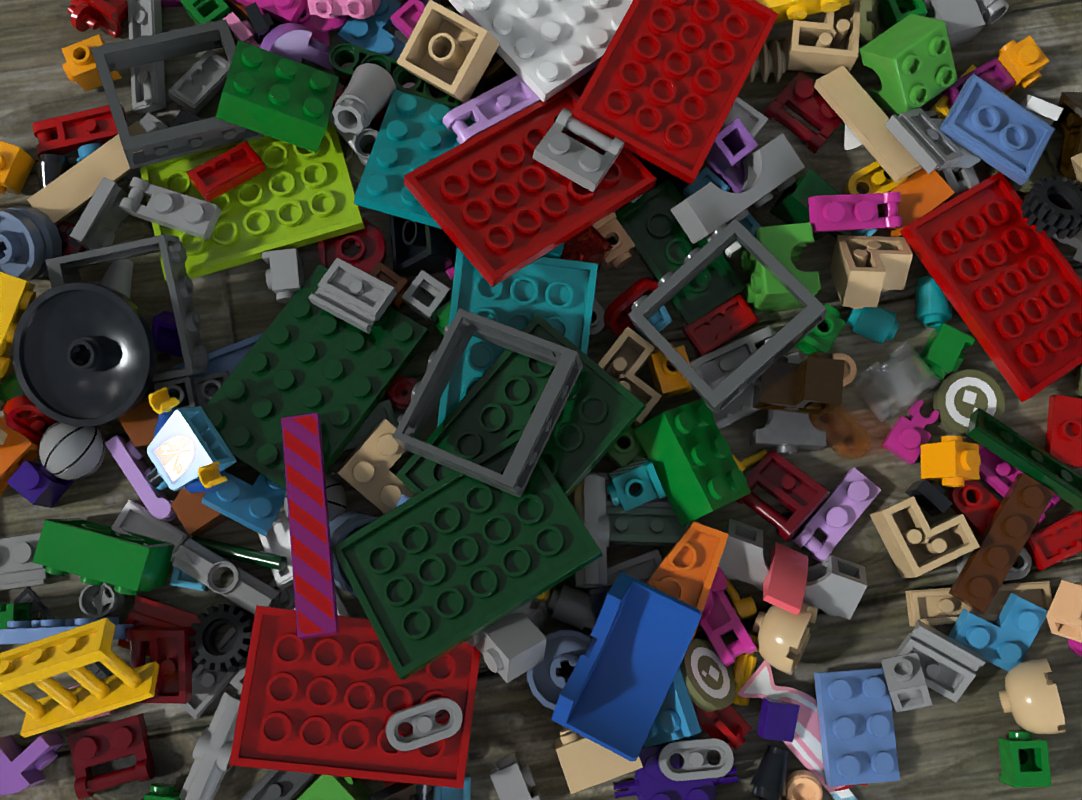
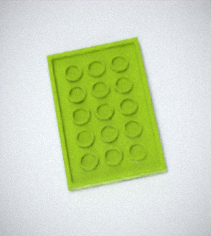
M329 121L317 153L267 135L247 141L264 162L266 171L209 201V203L218 205L222 210L209 240L152 222L155 236L171 235L179 237L180 242L183 243L186 249L187 259L185 267L187 276L190 279L262 259V252L299 248L365 228L359 205L354 204L355 191L338 131ZM243 142L139 167L141 178L150 184L206 201L190 181L187 172ZM146 197L147 204H148L150 198H149V197ZM160 251V252H158V253H159V257H160V262H161V266H162V271H163L164 279H165V281L167 282L166 275H165V270H164V265H163V261H162V256H161V251Z

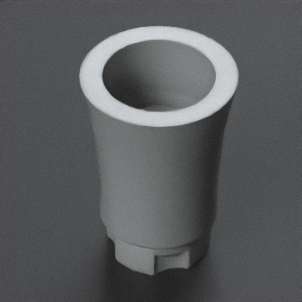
M365 63L358 66L332 111L334 124L344 133L351 132L354 134L366 128L373 118L389 105L393 92L396 89L392 76L384 68L376 64Z

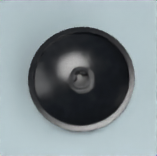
M67 283L45 291L26 308L15 330L12 358L18 382L25 395L36 408L58 422L72 426L88 427L120 419L141 402L150 388L154 377L156 347L153 333L145 316L125 295L100 284Z

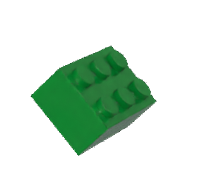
M238 40L215 118L317 153L327 129L339 77Z
M703 399L664 411L634 429L648 460L653 463L662 488L681 526L751 493L745 475L739 470L730 452L728 442L722 437L714 421L713 413Z
M82 518L45 519L32 563L46 566L45 572L52 575L68 576L69 573L81 576L79 581L82 583L102 586L104 582L115 585V592L137 595V591L151 592L152 588L166 585L175 545L129 531L126 532L131 535L117 533L112 530L111 526Z

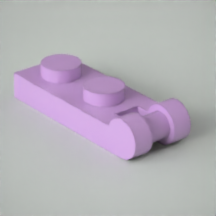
M516 76L452 109L443 117L442 122L449 131H454L457 134V141L459 144H462L541 99L519 76ZM471 119L474 124L468 127L464 121Z
M118 435L105 442V445L150 514L156 519L169 522L178 520V516L171 507L173 501L168 500L163 490H158L149 483L148 474L153 468H147L143 462L142 457L145 456L143 450L135 447L131 440Z
M855 467L851 468L831 491L832 494L817 508L804 524L801 532L792 541L800 548L806 547L813 553L811 557L818 563H821L832 553L833 548L875 499L881 489ZM816 529L826 536L822 543L813 536Z

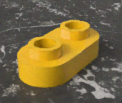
M875 161L855 172L845 185V195L859 194L856 187H862L866 194L887 193L908 177L895 183L893 179H888L885 176L884 172L886 171Z

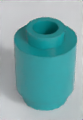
M931 275L920 278L918 286L915 287L916 320L924 323V327L937 328L952 318L951 303Z
M877 306L864 307L862 309L851 308L844 325L851 327L852 332L882 344L885 339L889 341L893 339L900 322L895 321L896 313Z

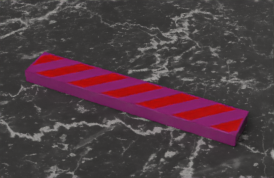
M318 413L281 418L297 636L299 639L339 634L320 416Z

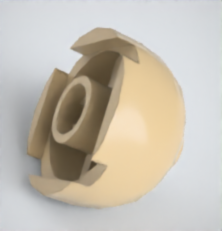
M803 602L798 615L775 605H772L767 613L762 611L758 613L753 625V631L758 633L757 647L760 655L768 664L784 673L793 674V668L796 669L799 665L811 636L809 633L810 628L807 626L809 622L815 624L818 608Z
M1046 658L1027 660L1012 667L1005 677V690L998 691L1003 712H1011L1016 723L1026 731L1035 734L1064 733L1066 729L1063 725L1066 724L1056 683L1048 680L1047 673L1052 671Z

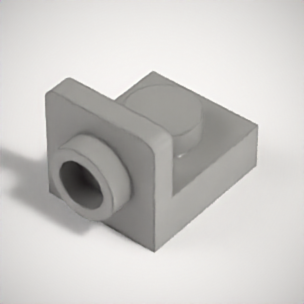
M917 653L887 658L881 661L896 713L933 706Z

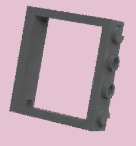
M226 19L215 22L210 21L182 29L176 28L168 32L149 36H139L131 40L106 43L102 46L91 48L130 169L264 137V134L215 117L131 136L110 74L112 71L224 47L229 64L231 65L236 45Z
M736 218L728 225L725 223L719 226L711 235L712 240L703 248L697 247L686 256L685 264L675 273L670 271L664 275L658 282V288L649 296L643 295L632 305V311L628 314L632 323L717 414L825 320L827 308ZM738 240L805 308L719 385L712 389L656 330L648 319Z
M159 235L45 260L51 288L67 283H82L79 272L80 268L161 251L185 366L154 372L152 383L208 372L206 366L209 359L205 346L202 345L199 333L201 330V319L198 312L194 309L192 300L194 286L190 277L187 276L185 267L187 259L186 249L183 243L180 242L179 237Z
M459 308L451 325L446 324L444 338L438 350H434L431 353L427 364L428 369L422 381L417 382L411 393V402L405 413L398 417L399 425L392 437L407 451L521 498L577 381L583 364L577 351ZM472 336L555 367L503 475L419 440Z

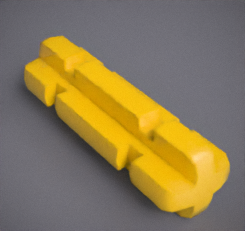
M750 635L751 638H752V640L754 641L756 647H757V638H758V637H757V636H754V635ZM758 650L749 655L745 652L735 658L733 674L736 683V696L732 704L747 706L749 704L750 698L741 697L737 693L755 672L757 657H754V654Z

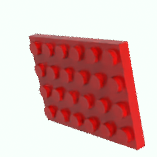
M633 0L571 113L572 117L612 139L617 137L625 142L623 148L692 184L779 14L755 0Z
M569 85L545 102L540 100L404 175V185L491 287H494L654 186L656 178L634 154L625 148L622 149L618 158L594 192L533 159L535 148L555 123L561 110L566 108L572 112L580 98ZM566 129L564 132L602 155L605 154L606 151Z
M998 172L909 223L900 230V233L1020 401L1024 402L1082 363V280L1051 238L1046 236V232L1042 230L1041 233L1035 231L1036 225L1029 226L1026 223L1029 218L1022 217V199L1005 176Z
M256 606L229 765L463 789L481 652L475 645L471 646L466 641L407 679L401 680L394 670L369 619L338 615L339 634L299 639L297 636L296 610ZM438 697L450 698L461 708L463 715L461 727L451 737L410 751L395 749L387 739V721L392 714L399 710ZM444 709L439 710L435 715V721L440 724L445 723L449 718L448 711ZM403 722L398 727V733L401 736H407L412 731V725L409 722Z

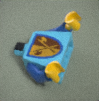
M166 386L149 394V403L159 415L153 436L154 439L147 447V454L156 466L148 474L149 483L158 490H163L169 486L173 491L186 489L190 493L217 491L221 483L227 481L226 476H222L221 471L233 465L237 460L202 407L177 409L180 402L176 397L170 398Z

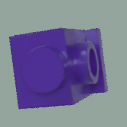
M25 460L6 483L33 505L52 508L74 481L57 478L49 473L42 463L38 464Z

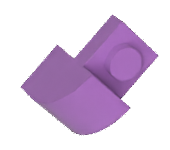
M285 23L278 25L270 30L261 43L260 48L299 63L304 58L333 70L329 60V45L312 38V32L301 24Z
M737 118L718 133L706 157L715 175L721 174L734 193L741 192L745 181V170L742 160L750 156V151L757 147L758 144L739 118Z
M57 731L39 736L24 751L11 735L0 738V795L20 792L36 786L46 779L40 770L56 759L58 755L55 751L65 743Z

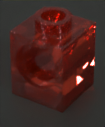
M591 225L564 243L560 259L598 264V272L613 247Z

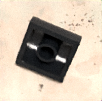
M389 214L393 271L396 274L418 275L421 270L431 274L451 266L456 256V249L453 244H450V238L443 229Z

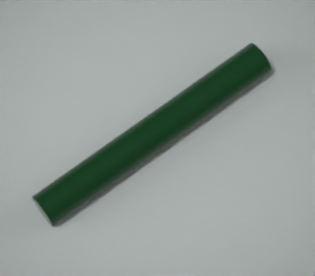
M198 536L191 538L221 557L283 571L287 565V558L285 556Z

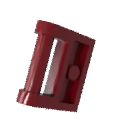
M799 71L778 97L770 103L763 115L769 120L775 119L807 143L809 145L807 149L816 154L843 120L814 88L816 82L802 71ZM787 106L820 132L816 134L783 109V107Z
M771 449L746 477L751 493L735 501L740 505L746 504L777 528L781 537L789 541L794 537L806 519L827 497L828 490ZM757 485L793 511L794 514L789 519L785 518L752 491Z
M141 625L126 628V640L130 641V666L136 668L146 664L145 641H150V663L156 661L159 664L154 697L136 703L186 704L192 700V663L189 649L191 648V642H188L189 635H191V627H148Z
M143 713L67 735L76 778L74 789L79 800L90 798L95 792L135 780L140 782L149 781L155 776ZM135 754L136 765L93 777L91 766Z

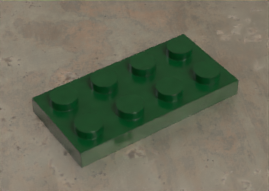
M670 178L642 195L635 203H630L615 213L616 219L634 242L635 251L656 282H659L670 271L675 273L685 264L684 260L692 250L697 247L703 248L708 243L704 237L692 244L670 209L684 201V198ZM721 254L669 301L686 326H688L731 297L744 291L745 287Z

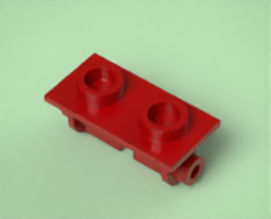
M692 702L699 725L711 738L723 740L730 748L733 747L735 750L745 742L744 736L752 727L731 705L722 710L706 712Z

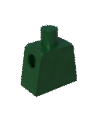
M809 169L796 179L795 183L784 190L770 213L786 224L810 223L809 197L840 194L815 171ZM853 231L815 232L813 237L816 241L829 233L836 239L837 235L850 236Z

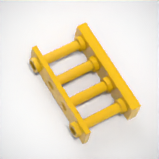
M106 617L0 653V694L26 712L20 735L26 738L154 697L159 664L154 661L132 668L111 650L116 625ZM99 661L114 675L100 679L85 666ZM66 672L81 685L67 689L52 676ZM33 683L49 696L36 700L20 687Z

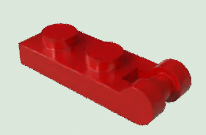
M109 105L37 121L32 125L33 134L38 138L39 142L36 145L38 158H40V154L59 155L76 151L81 146L87 144H105L118 135ZM121 105V108H122V111H123V114H124V117H125V120H126L125 110H124V107ZM57 133L58 139L52 140V137Z

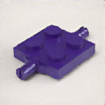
M662 745L642 748L639 757L643 768L635 771L634 780L613 782V789L628 788L627 790L614 791L615 799L636 795L638 800H716L717 785L738 783V776H722L686 781L671 780L661 772L658 765L659 752L665 746ZM675 753L670 757V764L673 768H679L682 765L683 758L680 754ZM707 754V761L711 764L709 754ZM733 766L726 775L737 774L736 767Z

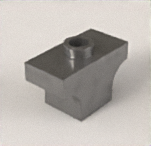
M767 410L764 428L756 429L749 434V448L777 449L779 455H797L798 450L818 451L826 446V432L820 431L812 425L809 414Z

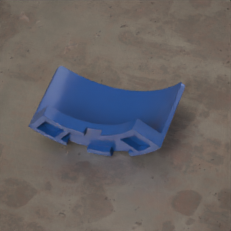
M620 572L607 593L599 617L592 630L591 636L593 638L585 655L581 654L572 674L560 693L551 720L629 761H636L702 617L701 610Z

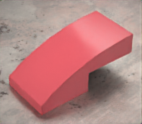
M775 542L769 553L770 570L763 581V601L798 615L806 589L808 556Z

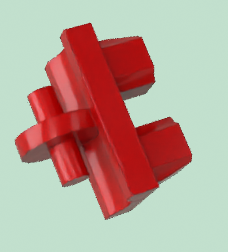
M71 0L68 13L71 14L72 26L80 32L90 28L94 30L100 28L116 39L123 34L121 22L128 17V4L125 0H109L108 2L104 0Z

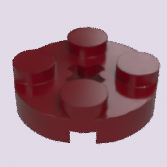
M362 217L364 229L318 242V256L321 264L329 269L335 259L339 258L370 274L379 262L384 264L386 260L387 247L382 233L375 225ZM350 243H355L357 248H361V251L355 257L344 254V250L349 249Z

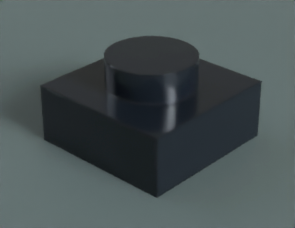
M923 479L914 482L905 492L910 497L914 496L918 505L931 516L944 514L953 504L945 496L947 494L946 491L932 480Z

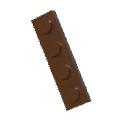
M1025 473L1017 474L978 541L980 547L971 553L949 594L977 612L986 613L1055 492Z

